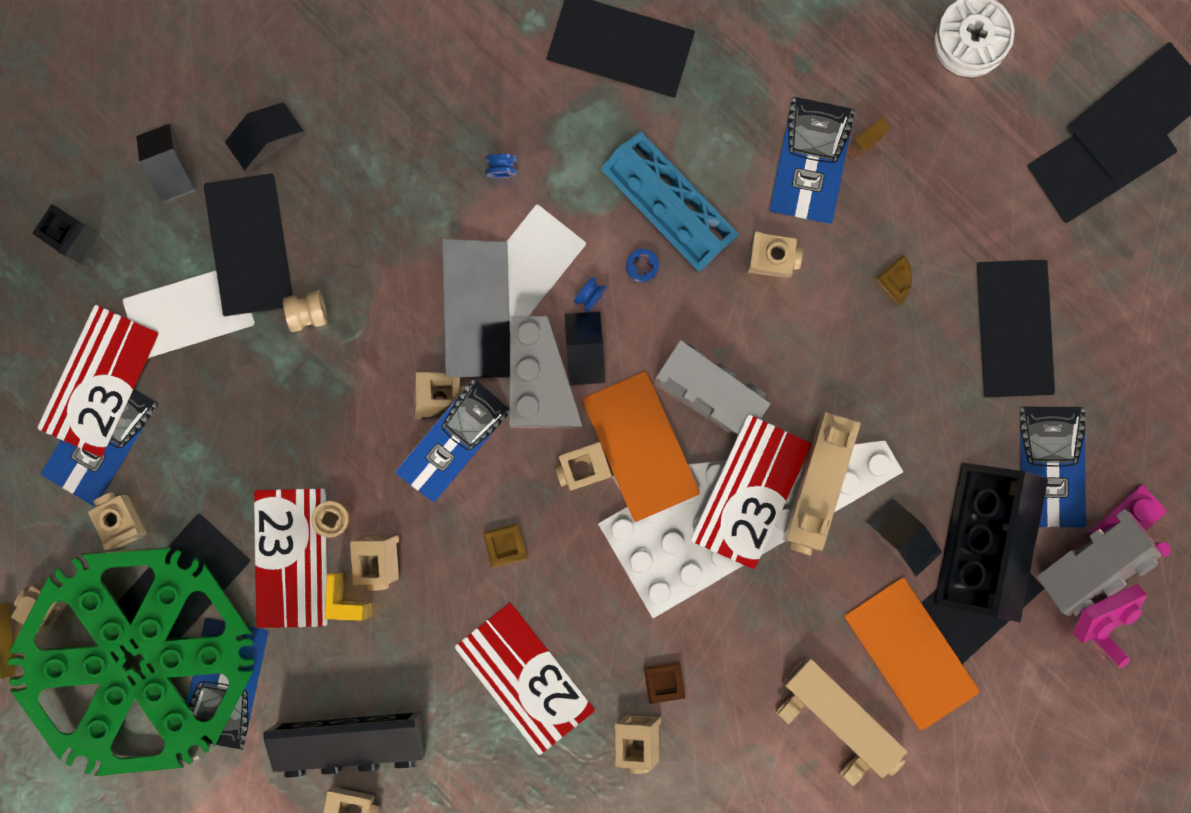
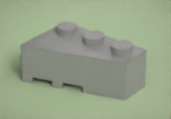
M511 316L509 426L511 428L583 429L548 316Z
M680 340L656 376L654 384L738 438L747 416L752 415L761 419L771 403L764 399L767 394L751 383L745 386L735 379L736 374L720 363L715 365L705 358L706 355L701 350Z
M1126 509L1116 515L1120 520L1119 523L1104 533L1101 529H1098L1089 536L1092 541L1077 551H1069L1037 576L1063 614L1067 616L1074 614L1076 617H1079L1083 609L1093 605V601L1104 593L1107 597L1116 594L1127 585L1124 580L1135 573L1142 576L1158 565L1156 559L1163 556L1139 521Z

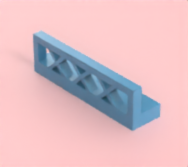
M642 132L619 146L601 168L698 272L702 271L724 248L739 236L737 231ZM638 146L648 157V160L641 158L633 148ZM660 174L666 176L672 182V186L667 185L660 178ZM684 200L691 202L696 207L697 212L690 210ZM709 226L715 227L724 239L720 241L710 231Z

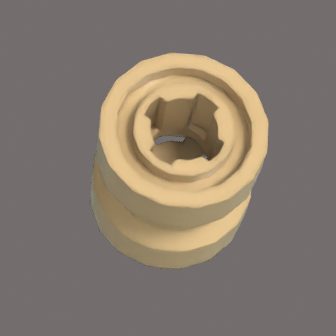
M320 290L310 291L306 296L300 298L295 295L283 297L285 317L292 333L302 331L308 325L313 324L316 327L328 324L326 307Z
M326 501L314 509L311 517L312 526L321 536L327 538L336 537L342 534L348 527L349 514L340 503Z

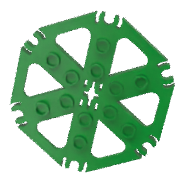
M171 547L82 553L81 555L86 559L89 568H85L83 561L75 556L71 560L77 569L75 575L67 576L58 567L54 571L55 577L62 585H58L53 580L51 574L47 578L8 653H23L25 657L21 655L12 656L7 662L8 665H20L24 670L23 675L10 677L9 685L20 686L24 683L26 684V687L11 688L10 692L60 762L64 752L71 748L72 750L68 754L66 765L71 766L77 756H85L88 764L84 773H91L96 761H101L100 768L96 771L95 776L184 768V764L178 759L177 754L181 753L182 759L190 765L193 763V757L188 751L191 746L198 745L205 754L208 753L209 743L203 737L204 735L212 741L215 747L254 671V667L249 669L238 668L239 665L246 667L254 664V657H242L239 654V650L243 646L253 645V638L241 637L237 639L239 635H252V632L205 563L202 570L196 576L193 573L198 568V558L195 557L189 567L183 568L178 565L177 560L181 554L179 549L173 552L170 562H165V558ZM145 565L154 571L155 578L131 623L102 582L101 575L108 568ZM194 591H202L208 596L226 624L222 634L167 638L187 597ZM63 601L69 604L96 644L41 649L35 643V635L50 606L55 602ZM132 638H133V640L135 641V643L137 644V647H136L135 644L132 642V640H131ZM121 645L128 652H131L132 655L141 654L143 656L139 664L144 677L133 666L126 668L123 665L127 657ZM112 651L116 654L118 659L114 658V656L111 653ZM148 663L151 664V666H152L153 669L155 670L154 672H153V670L151 669V667L148 665ZM223 674L227 677L229 686L213 717L207 721H200L170 680L171 677ZM128 676H131V677H132V679H133L134 682H135L134 685L132 684V682L130 681V679L128 678ZM99 684L77 729L72 733H62L59 731L38 700L40 692L46 688ZM134 700H136L163 738L165 745L163 750L156 755L120 758L113 754L111 745Z

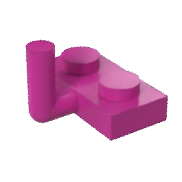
M1138 484L1092 526L1086 534L1090 536L1098 529H1101L1104 533L1120 522L1116 515L1124 509L1130 512L1139 521L1144 530L1147 531L1167 510L1143 484ZM1154 542L1163 555L1161 557H1166L1170 554L1171 548L1167 543Z
M1136 584L1083 609L1073 634L1082 643L1093 639L1119 668L1126 666L1131 658L1109 637V634L1114 628L1122 624L1130 625L1141 616V607L1147 593Z

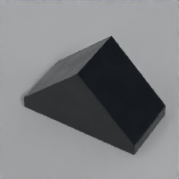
M282 102L247 113L226 139L225 143L243 170L247 172L305 132L286 104Z
M170 123L136 136L139 162L161 203L196 191Z
M51 204L32 234L62 255L81 263L100 233Z
M600 311L565 314L569 385L604 384L605 369Z
M895 499L889 501L866 522L914 577L918 576L942 554L926 526Z

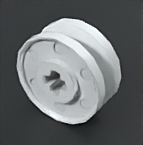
M957 0L948 7L935 28L933 44L937 58L946 69L958 76L974 78L987 75L999 66L1013 45L1015 29L1012 17L1005 7L995 0ZM970 32H974L977 34V42L971 40Z

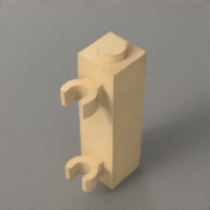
M827 412L820 414L812 446L783 540L792 542L790 550L810 556L813 549L823 551L859 432L860 422Z
M806 656L782 681L793 694L775 712L789 725L800 711L807 706L857 755L839 772L852 786L860 781L869 768L883 779L887 774L893 776L904 765L905 759L903 757L908 751L812 659Z

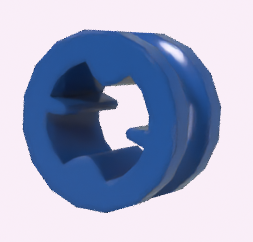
M492 154L485 157V162L489 164V168L485 170L486 176L510 178L518 175L517 169H514V163H517V156L511 154Z
M648 249L635 250L626 262L627 274L636 282L644 283L650 281L659 269L657 256ZM640 256L648 258L647 264L652 266V271L649 273L646 270L644 275L637 274V267L632 265L633 260L636 258L639 261L641 259Z
M592 276L578 293L574 303L577 305L583 304L585 306L584 310L589 313L600 300L607 286L597 285L596 278Z

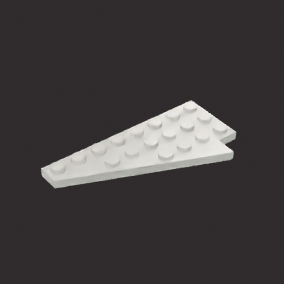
M886 441L854 445L834 512L903 473ZM807 457L762 554L785 542L783 540ZM727 460L688 465L700 491L698 496L638 522L633 520L627 506L598 523L652 618L657 617L744 566L691 541ZM613 475L612 477L618 486L615 476Z

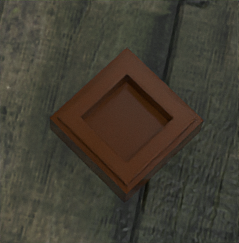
M680 661L644 666L649 704L686 699Z

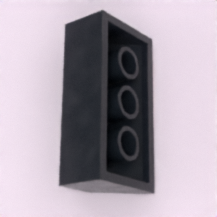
M970 463L962 464L935 605L1021 623L1047 489V478L1025 471Z
M422 711L276 723L263 732L264 743L273 772H284V777L286 778L307 775L306 770L321 769V774L324 775L342 773L343 767L358 766V771H374L380 769V764L394 763L395 768H410L417 766L416 761L422 760L425 756Z

